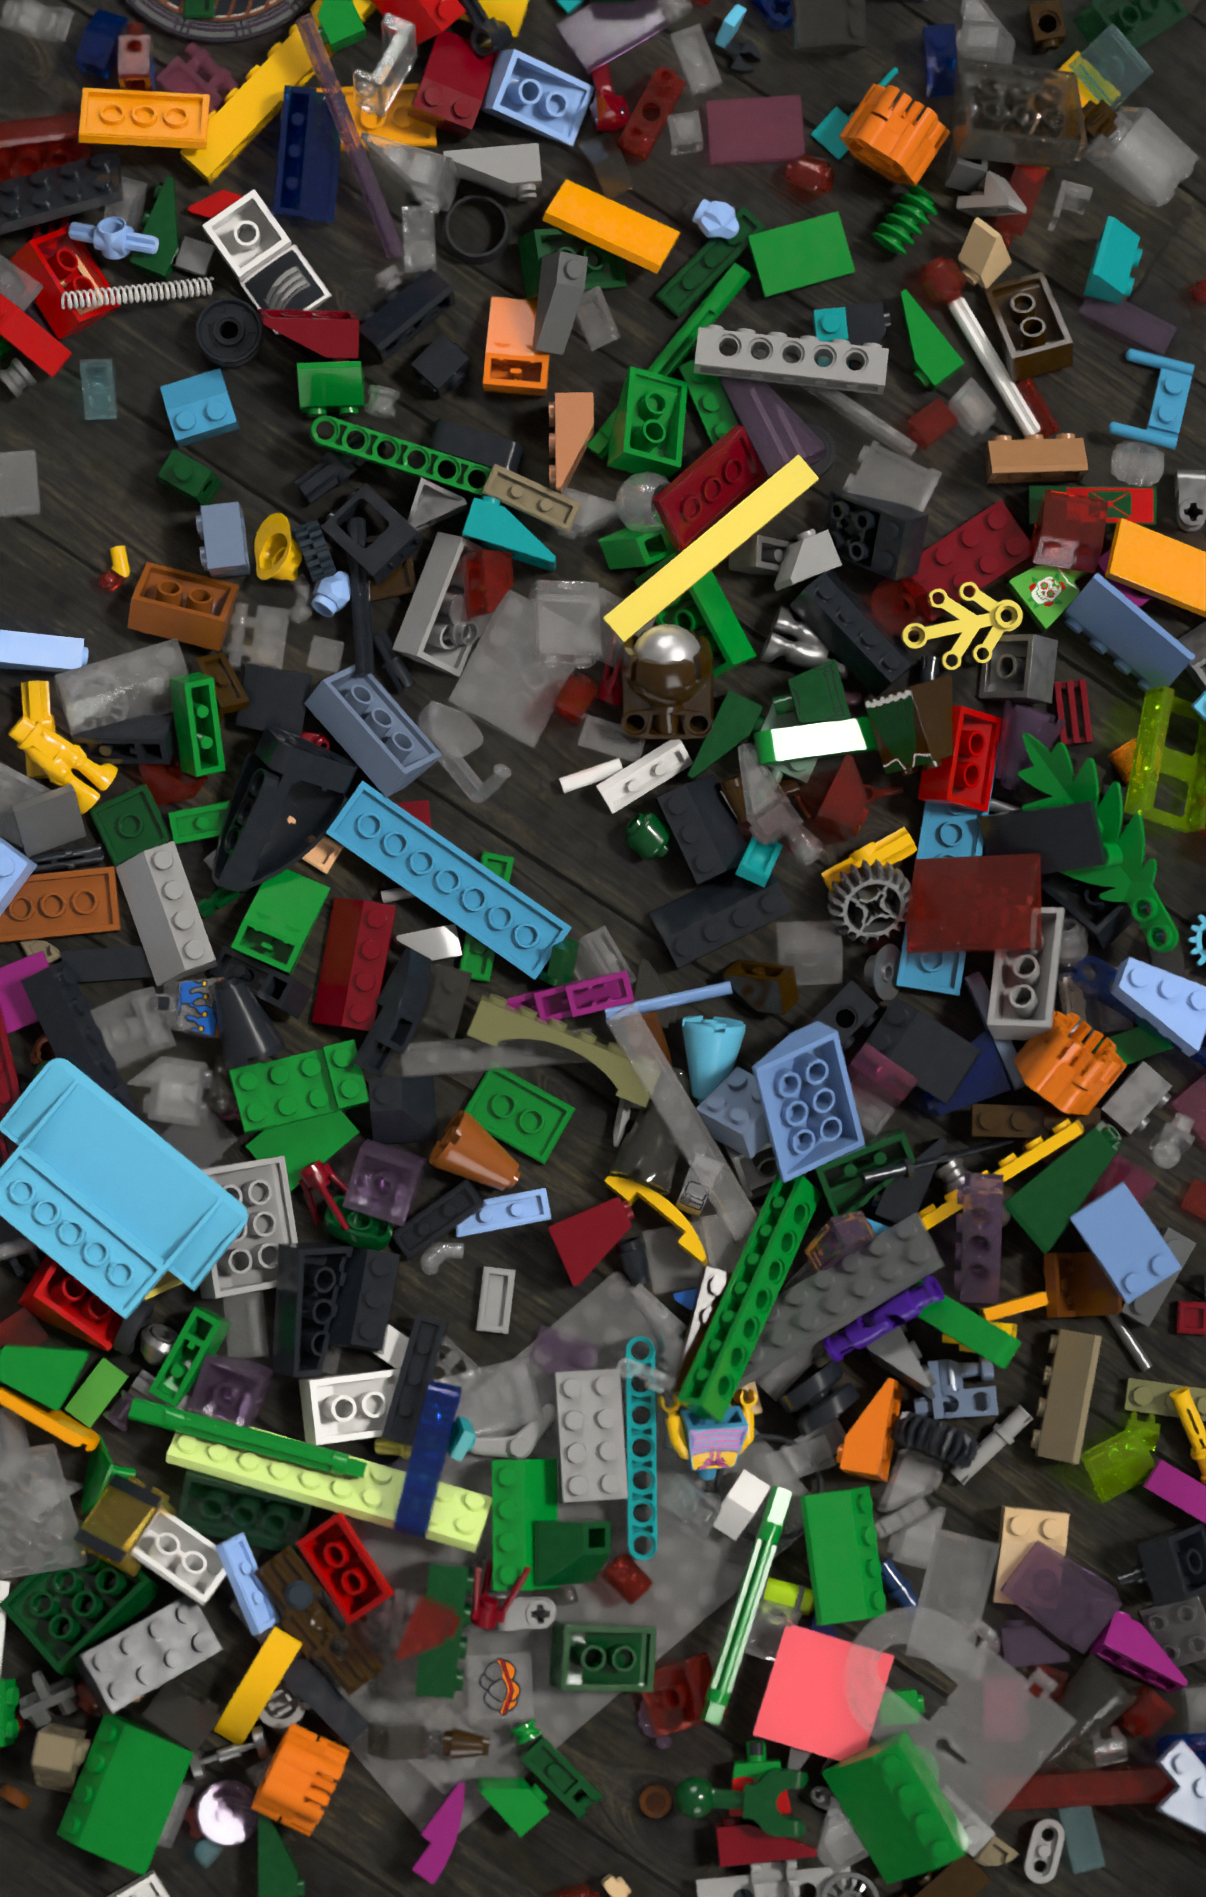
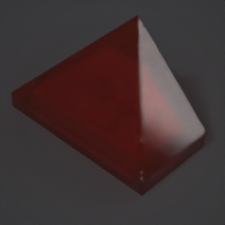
M173 757L170 765L140 764L138 768L157 805L194 799L208 780L206 775L195 777L181 771L180 761Z

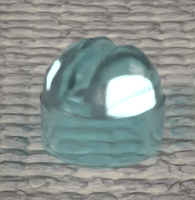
M203 1840L195 1847V1858L204 1868H208L218 1858L223 1848L213 1840Z

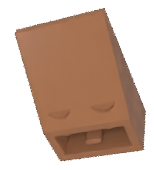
M593 392L555 393V402H549V427H555V433H549V457L556 458V465H549V484L551 490H556V492L562 495L587 449V445L594 436Z

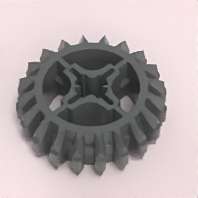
M875 859L873 864L869 866L868 862L863 860L860 868H856L855 865L851 864V872L846 874L840 871L842 881H832L834 891L828 892L830 903L827 904V909L831 914L830 918L833 924L837 926L841 934H847L852 941L859 937L860 941L865 944L869 937H872L873 941L878 943L879 936L881 935L890 939V931L892 929L900 931L901 926L899 922H908L909 917L906 912L913 911L911 900L914 898L908 879L904 877L900 869H894L889 862L882 866L881 862ZM888 887L893 889L891 902L885 899ZM850 900L855 903L853 916L847 913Z

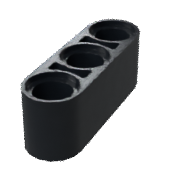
M437 419L428 448L492 469L494 464H497L517 473L525 447L509 439L452 421Z

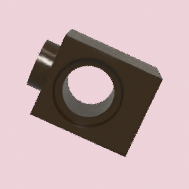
M1060 0L1028 4L1026 17L1032 49L1041 48V51H1051L1059 48V44H1063L1066 38ZM1042 21H1048L1053 24L1055 30L1051 33H1045L1040 30L1038 24Z

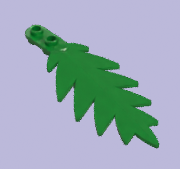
M1023 733V741L1034 766L1019 771L1018 775L1033 787L1052 797L1023 805L1022 809L1094 800L1107 863L1099 866L1061 871L1060 873L1086 883L1114 887V889L1101 893L1099 898L1111 902H1127L1150 947L1161 953L1173 950L1178 943V931L1152 885L1156 877L1157 862L1152 858L1144 865L1145 835L1142 815L1135 813L1122 833L1123 803L1120 783L1113 782L1099 804L1098 775L1093 758H1088L1075 778L1071 759L1063 742H1058L1053 751L1050 752L1045 745L1030 733ZM1148 903L1150 904V907H1151V913H1150V914H1149L1148 911H1147V904H1148ZM1163 931L1166 933V942L1162 938Z

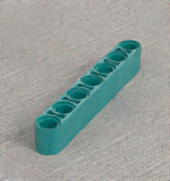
M636 1336L630 1339L626 1346L628 1547L633 1557L638 1560H647L654 1556L657 1551L655 1348L652 1341L647 1337ZM644 1341L648 1344L650 1351L645 1359L639 1360L632 1356L631 1347L635 1342ZM639 1373L647 1375L650 1379V1386L643 1392L634 1390L631 1385L632 1378ZM637 1406H645L650 1411V1419L645 1424H637L632 1419V1411ZM640 1438L648 1440L651 1445L650 1452L642 1457L635 1455L632 1451L634 1441ZM638 1471H646L651 1476L650 1485L644 1489H639L633 1484V1476ZM641 1503L649 1505L652 1510L650 1518L646 1521L635 1519L633 1509L636 1505ZM639 1536H647L652 1541V1547L647 1553H638L633 1547L635 1539Z

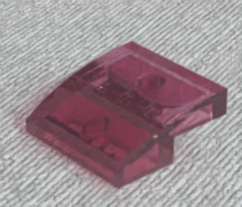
M868 1043L863 1045L846 1067L850 1081L893 1112L918 1081V1079Z

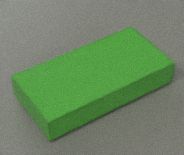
M103 1357L65 1407V1410L91 1428L130 1376Z

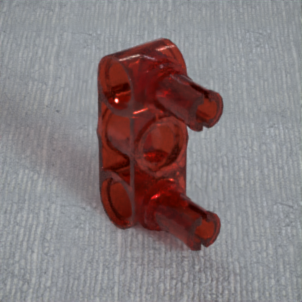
M658 67L624 128L616 148L645 162L676 106L687 81L679 78L674 70H669V67ZM648 108H656L660 112V116L655 121H648L643 117V112Z

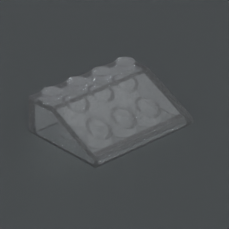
M506 588L448 700L449 705L534 748L592 635L530 599Z

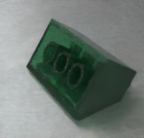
M187 1469L178 1519L198 1533L224 1539L244 1533L250 1545L280 1552L291 1545L295 1552L302 1556V1552L296 1542L307 1535L314 1505Z

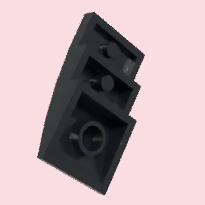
M1094 800L1071 804L1061 803L1044 807L1034 806L978 817L992 879L1061 872L1107 863Z

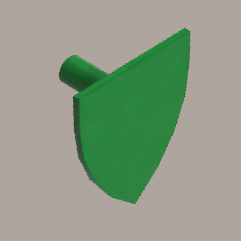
M98 1434L101 1440L96 1449L91 1452L84 1480L81 1514L91 1511L99 1498L109 1500L113 1490V1486L109 1485L115 1474L129 1481H133L135 1478V1469L113 1465L101 1434Z

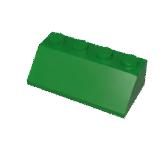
M674 552L634 579L637 587L642 586L681 552ZM712 570L654 618L657 625H677L695 632L697 637L704 636L708 639L714 655V680L736 670L756 657Z
M557 1458L492 1459L493 1591H511L526 1566H529L531 1571L520 1591L558 1588V1585L535 1586V1521L558 1520Z
M869 1486L839 1488L800 1496L817 1626L865 1620L887 1615L885 1607L886 1598L883 1592L881 1577L882 1568L877 1547V1532L875 1530L872 1510L873 1501Z

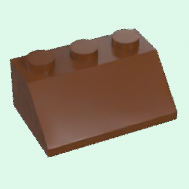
M147 562L131 598L127 628L145 634L168 638L173 641L200 646L204 649L220 651L228 631L239 585Z

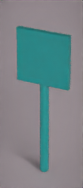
M893 68L878 85L885 87L898 73V68ZM836 106L811 135L839 160L848 151L847 147L839 139V135L853 113L848 117Z

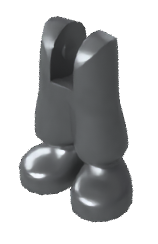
M780 605L771 626V631L773 632L770 633L764 644L760 660L769 663L778 656L783 655L789 664L807 669L815 668L830 661L829 656L832 651L803 620L796 621L792 616L791 610L786 606ZM778 634L790 635L794 637L795 642L787 640ZM836 662L840 678L847 679L850 673L849 669L845 665Z

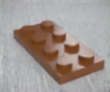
M115 867L30 875L0 916V943L121 931Z

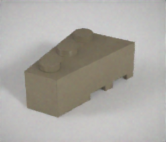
M49 1723L38 1732L32 1760L33 1773H35L34 1778L37 1780V1787L73 1794L80 1764L84 1762V1759H87L91 1740L86 1739L87 1730Z

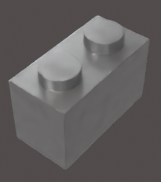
M1142 1061L1100 1107V1112L1126 1135H1130L1133 1131L1139 1134L1149 1123L1150 1119L1147 1115L1154 1107L1160 1110L1170 1099L1171 1095L1167 1092L1172 1088V1085L1146 1062Z

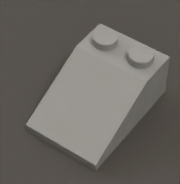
M539 143L443 151L446 173L510 198L517 197L518 201H532L537 199L536 196L542 195Z

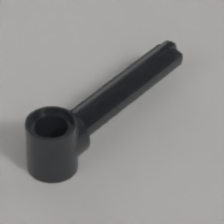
M458 0L466 10L465 14L475 28L471 32V45L478 55L488 56L507 48L511 44L512 32L505 22L496 20L495 17L489 19L478 0Z

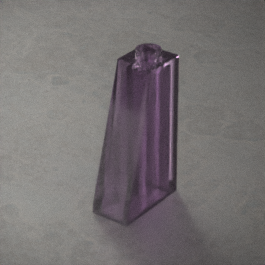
M719 377L724 393L740 425L744 426L767 479H770L798 454L808 466L827 457L824 443L765 381Z

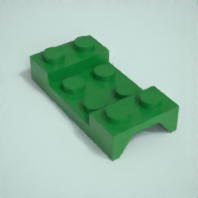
M354 1039L266 1063L259 1062L229 1070L244 1135L369 1104L370 1100L362 1068L352 1063L357 1055Z

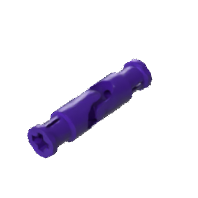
M929 1275L924 1278V1282L911 1290L908 1288L848 1323L845 1325L844 1330L833 1336L829 1335L823 1338L824 1347L832 1360L839 1362L844 1359V1355L854 1349L866 1347L888 1332L920 1315L923 1308L934 1302H941L945 1299L944 1292L938 1281Z

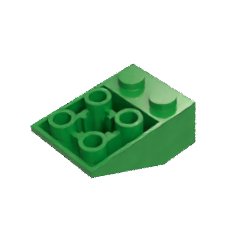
M288 869L263 882L242 921L231 948L292 976L331 888Z

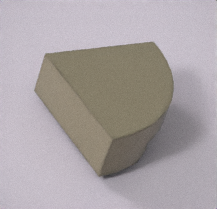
M34 939L20 942L27 957L44 951L49 964L62 958L61 952L53 944L51 945L46 941Z
M994 1835L975 1855L973 1860L984 1866H999L1012 1861L1019 1853Z

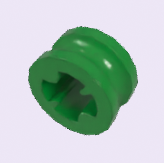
M535 1718L527 1720L509 1731L510 1735L516 1737V1746L542 1733L540 1729L535 1728Z

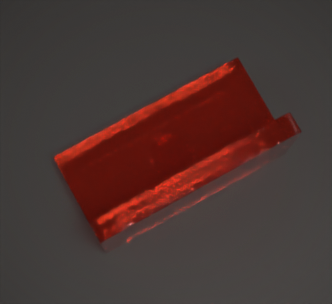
M25 1307L0 1323V1348L2 1349L8 1343L39 1345L48 1339V1334L36 1316Z

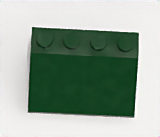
M93 1514L85 1519L0 1603V1607L58 1673L69 1679H72L79 1672L72 1660L73 1658L118 1634L164 1589L143 1564L129 1553H126L121 1563H118L74 1540V1537L81 1528L121 1550L125 1548Z

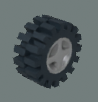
M316 519L293 528L313 582L336 574L337 571L318 520Z

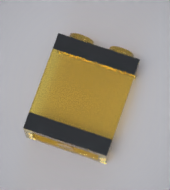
M115 1474L74 1537V1540L87 1552L135 1576L141 1565L130 1554L159 1509L174 1516L176 1510L167 1502L170 1497L159 1489L153 1487L149 1491L145 1489L146 1485L139 1479L131 1475L128 1479H125Z

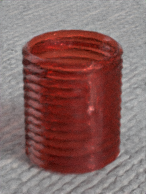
M626 1552L616 1559L602 1574L604 1580L608 1581L610 1586L617 1590V1593L629 1605L634 1604L654 1584V1580L647 1576L645 1571L638 1567V1564Z

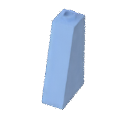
M0 630V668L76 674L82 670V666L87 665L88 648L83 647L84 639Z

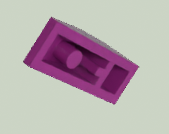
M1115 1610L1099 1618L1089 1653L1169 1694L1186 1687L1188 1680L1142 1624L1131 1619L1129 1614Z

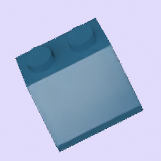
M220 368L160 387L179 448L240 429Z

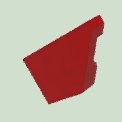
M221 190L190 205L188 212L210 220L243 196Z

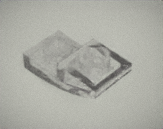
M434 206L402 207L405 273L418 272L420 270L426 272L430 268L433 271H437Z

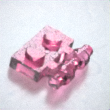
M192 42L185 49V52L192 59L186 64L177 56L156 77V80L168 92L209 94L210 114L224 102L223 98L216 91L223 87L230 92L234 88H238L239 84L231 78L232 74L225 67L220 68L211 59L212 55L205 48L200 49ZM200 68H203L213 77L208 83L196 73Z

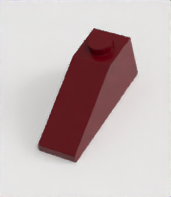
M741 1816L722 1818V1823L715 1824L720 1867L817 1856V1850L814 1845L792 1837L770 1836L761 1829L760 1825L750 1821H741Z

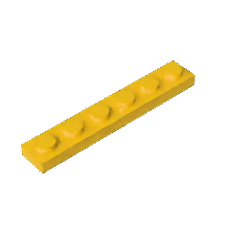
M1066 1119L1052 1128L1055 1134L1048 1139L1043 1140L1042 1136H1039L1025 1145L1027 1152L1019 1157H1016L1014 1153L998 1162L1000 1169L992 1174H989L988 1170L981 1172L971 1179L974 1185L963 1191L959 1186L946 1194L944 1198L947 1202L936 1208L932 1203L919 1211L918 1214L922 1218L927 1230L1082 1134L1085 1129L1079 1119L1072 1124L1069 1119Z

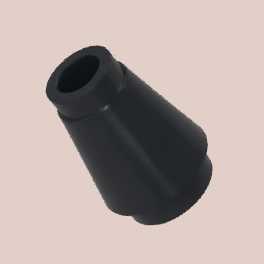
M639 1236L618 1242L615 1255L631 1280L632 1285L639 1286L649 1282L651 1278L645 1243L641 1242Z

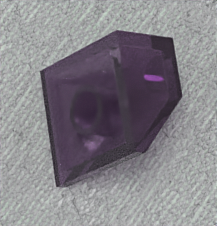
M207 1353L187 1411L251 1428L265 1400L274 1371H272V1368L245 1358Z

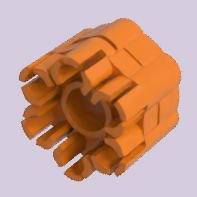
M873 83L840 133L839 139L857 160L896 184L916 186L947 139L950 131L938 121L937 114L929 107L926 108L917 122L916 118L924 108V105L918 101H914L906 113L905 110L912 101V98L906 93H902L895 106L892 107L893 101L900 92V89L893 85H888L885 88Z
M1054 1011L1052 1029L1028 1039L1014 1057L1013 1062L1017 1066L1023 1081L1059 1110L1067 1114L1073 1113L1087 1116L1124 1070L1126 1063L1122 1062L1123 1059L1116 1053V1045L1108 1037L1105 1038L1094 1054L1091 1053L1103 1038V1034L1094 1030L1083 1044L1081 1042L1092 1027L1086 1021H1082L1070 1037L1068 1034L1081 1017L1073 1012H1068L1064 1015L1061 1012Z
M291 1722L269 1763L250 1809L275 1821H278L281 1816V1824L310 1836L316 1823L320 1821L324 1810H321L320 1807L326 1808L330 1796L327 1793L332 1794L337 1783L333 1782L332 1778L339 1781L350 1750L322 1736L316 1741L317 1734Z

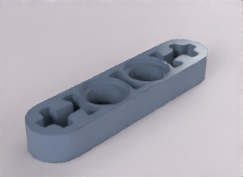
M977 971L964 977L968 991L1013 1090L1016 1091L1028 1086L1023 1081L1017 1066L1013 1062L1017 1052L1012 1041L994 1039L987 1026L990 992L981 973Z

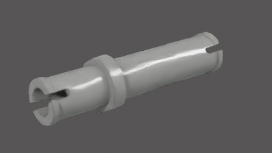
M1019 1404L1000 1424L996 1423L993 1425L994 1430L978 1444L977 1454L974 1461L972 1460L970 1468L960 1469L954 1467L950 1470L951 1473L965 1485L1007 1443L1011 1445L1014 1442L1013 1438L1034 1419Z

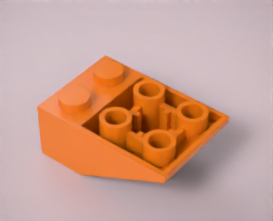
M491 298L483 375L484 391L547 396L550 354L532 350L537 300Z

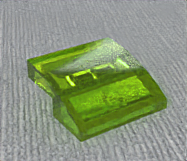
M1136 1425L1080 1454V1459L1088 1473V1478L1102 1504L1146 1481L1155 1466L1150 1451Z

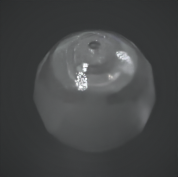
M647 471L631 475L620 485L615 500L618 518L629 530L649 535L662 532L665 529L652 499L670 484L667 478Z

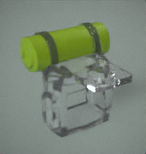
M767 1576L744 1652L765 1660L775 1661L785 1626L792 1627V1624L798 1626L802 1614L809 1615L813 1612L815 1606L812 1589L805 1588L801 1584L796 1585Z

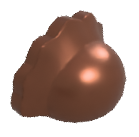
M45 1032L37 1039L32 1048L30 1058L33 1064L56 1059Z

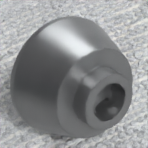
M152 1324L143 1328L140 1335V1351L144 1359L152 1365L163 1364L179 1335L173 1329L161 1324Z

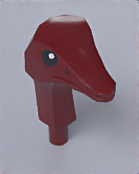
M591 47L588 49L591 61L589 73L596 91L594 102L590 104L592 121L595 129L598 131H615L622 128L629 121L627 102L623 96L616 95L610 67L603 61L600 47Z

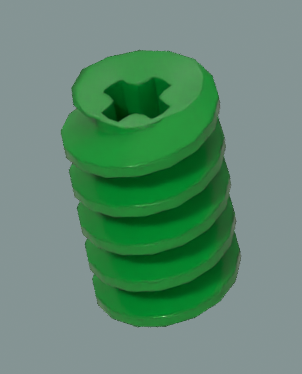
M908 186L909 193H903L900 197L902 204L895 203L892 207L894 213H888L885 216L887 224L880 223L877 226L879 233L871 234L883 247L903 256L907 252L902 244L914 245L910 234L913 233L918 236L922 234L917 225L919 223L925 226L930 224L925 217L926 213L932 216L938 214L933 207L935 200L918 186Z

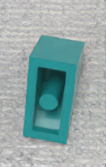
M845 307L813 311V334L819 341L831 342L834 339L849 341ZM820 356L816 358L817 365L821 367H827L831 364L827 357ZM848 361L846 365L850 369V363Z

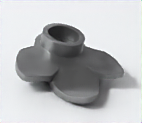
M477 586L468 589L463 594V597L455 594L450 603L449 618L452 624L450 627V639L455 646L466 647L474 644L477 638L483 637L494 621L495 614L493 612L481 610L482 587Z

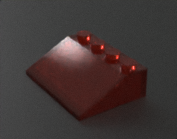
M1039 853L915 860L907 914V953L936 955L1042 950Z

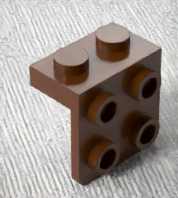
M1091 1252L1044 1254L1043 1274L1049 1302L1045 1305L1047 1318L1118 1315L1122 1312V1298L1118 1296Z

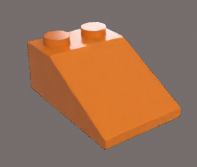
M887 1379L845 1436L844 1444H839L836 1461L840 1463V1469L849 1476L882 1482L888 1481L894 1448V1440L891 1438L894 1430L892 1428L895 1420L899 1417L904 1387L895 1379Z

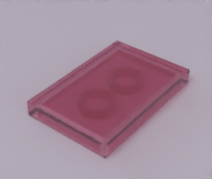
M801 95L706 101L710 165L805 159Z

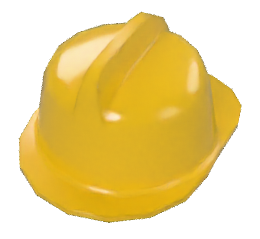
M274 513L262 522L255 537L254 551L257 576L261 580L274 578L276 580L287 579L295 581L298 578V567L302 561L303 553L300 546L291 537L287 517L282 513Z

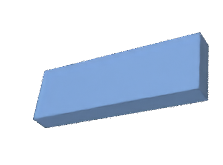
M546 1188L484 1199L487 1205L457 1226L456 1233L457 1237L551 1220Z
M244 1533L236 1534L215 1546L252 1636L260 1634L279 1623L280 1618L269 1592L254 1574L259 1568Z

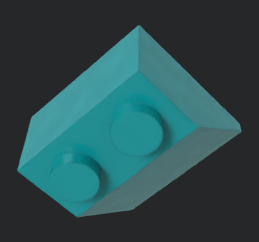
M1108 216L1100 234L1083 295L1120 305L1124 295L1129 297L1135 278L1129 276L1132 267L1138 268L1143 249L1137 248L1140 237L1115 217Z

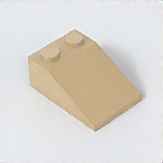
M1002 1506L993 1602L1057 1609L1067 1546L1069 1513Z

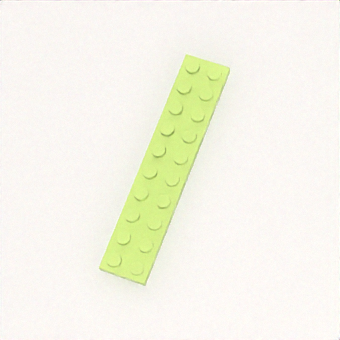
M193 1409L190 1411V1412H193V1413H196V1414L208 1416V1417L215 1418V1419H219V1420H222V1421H226V1422L234 1423V1424H237V1425H241V1426L249 1427V1428H252V1429H256V1430L264 1431V1432H267V1433H271V1432H268V1431H265V1430H261V1429H258V1428H254V1427H251V1426H247V1425H244V1424H241V1423H237V1422H234V1421H230V1420H227V1419H223V1418H220V1417H217V1416H213V1415H210V1414H206V1413H203V1412H200V1411H196V1410H193ZM179 1432L175 1433L166 1454L167 1463L339 1513L342 1511L343 1514L474 1553L492 1507V1497L350 1455L349 1458L368 1463L364 1478L349 1474L340 1476Z

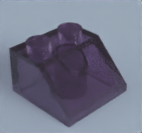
M367 1139L360 1146L343 1207L404 1226L418 1192L428 1159Z

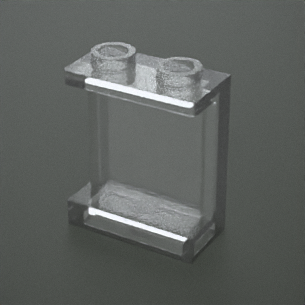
M386 13L381 22L384 56L375 72L369 74L356 68L353 73L355 104L365 113H375L382 117L385 116L417 59L415 24L389 13Z
M873 440L870 447L867 445L863 446L856 461L861 466L856 475L853 473L849 474L842 490L848 493L904 504L923 512L942 472L932 467L928 470L880 446L878 441Z
M536 580L529 589V600L534 602L536 652L533 655V663H542L543 667L548 668L558 667L561 664H573L574 668L579 669L591 667L602 656L599 583Z

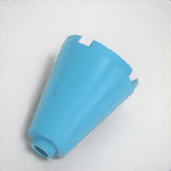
M687 1016L683 1018L682 1031L691 1092L693 1097L698 1098L699 1104L733 1071L746 1031V1024H743L742 1021L713 1016V1019H703V1016Z

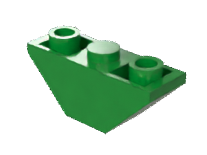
M659 514L598 540L609 569L648 566L677 552L673 548Z

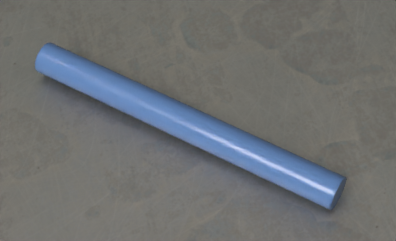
M730 981L607 1008L605 1009L607 1021L626 1016L732 994Z

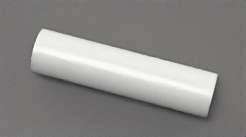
M617 758L561 777L559 780L563 792L566 793L610 778L621 771L623 767L620 759Z

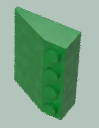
M114 1714L103 1716L57 1835L78 1847L145 1875L194 1752L132 1719Z
M906 1729L822 1772L886 1884L935 1870L965 1855L971 1841Z

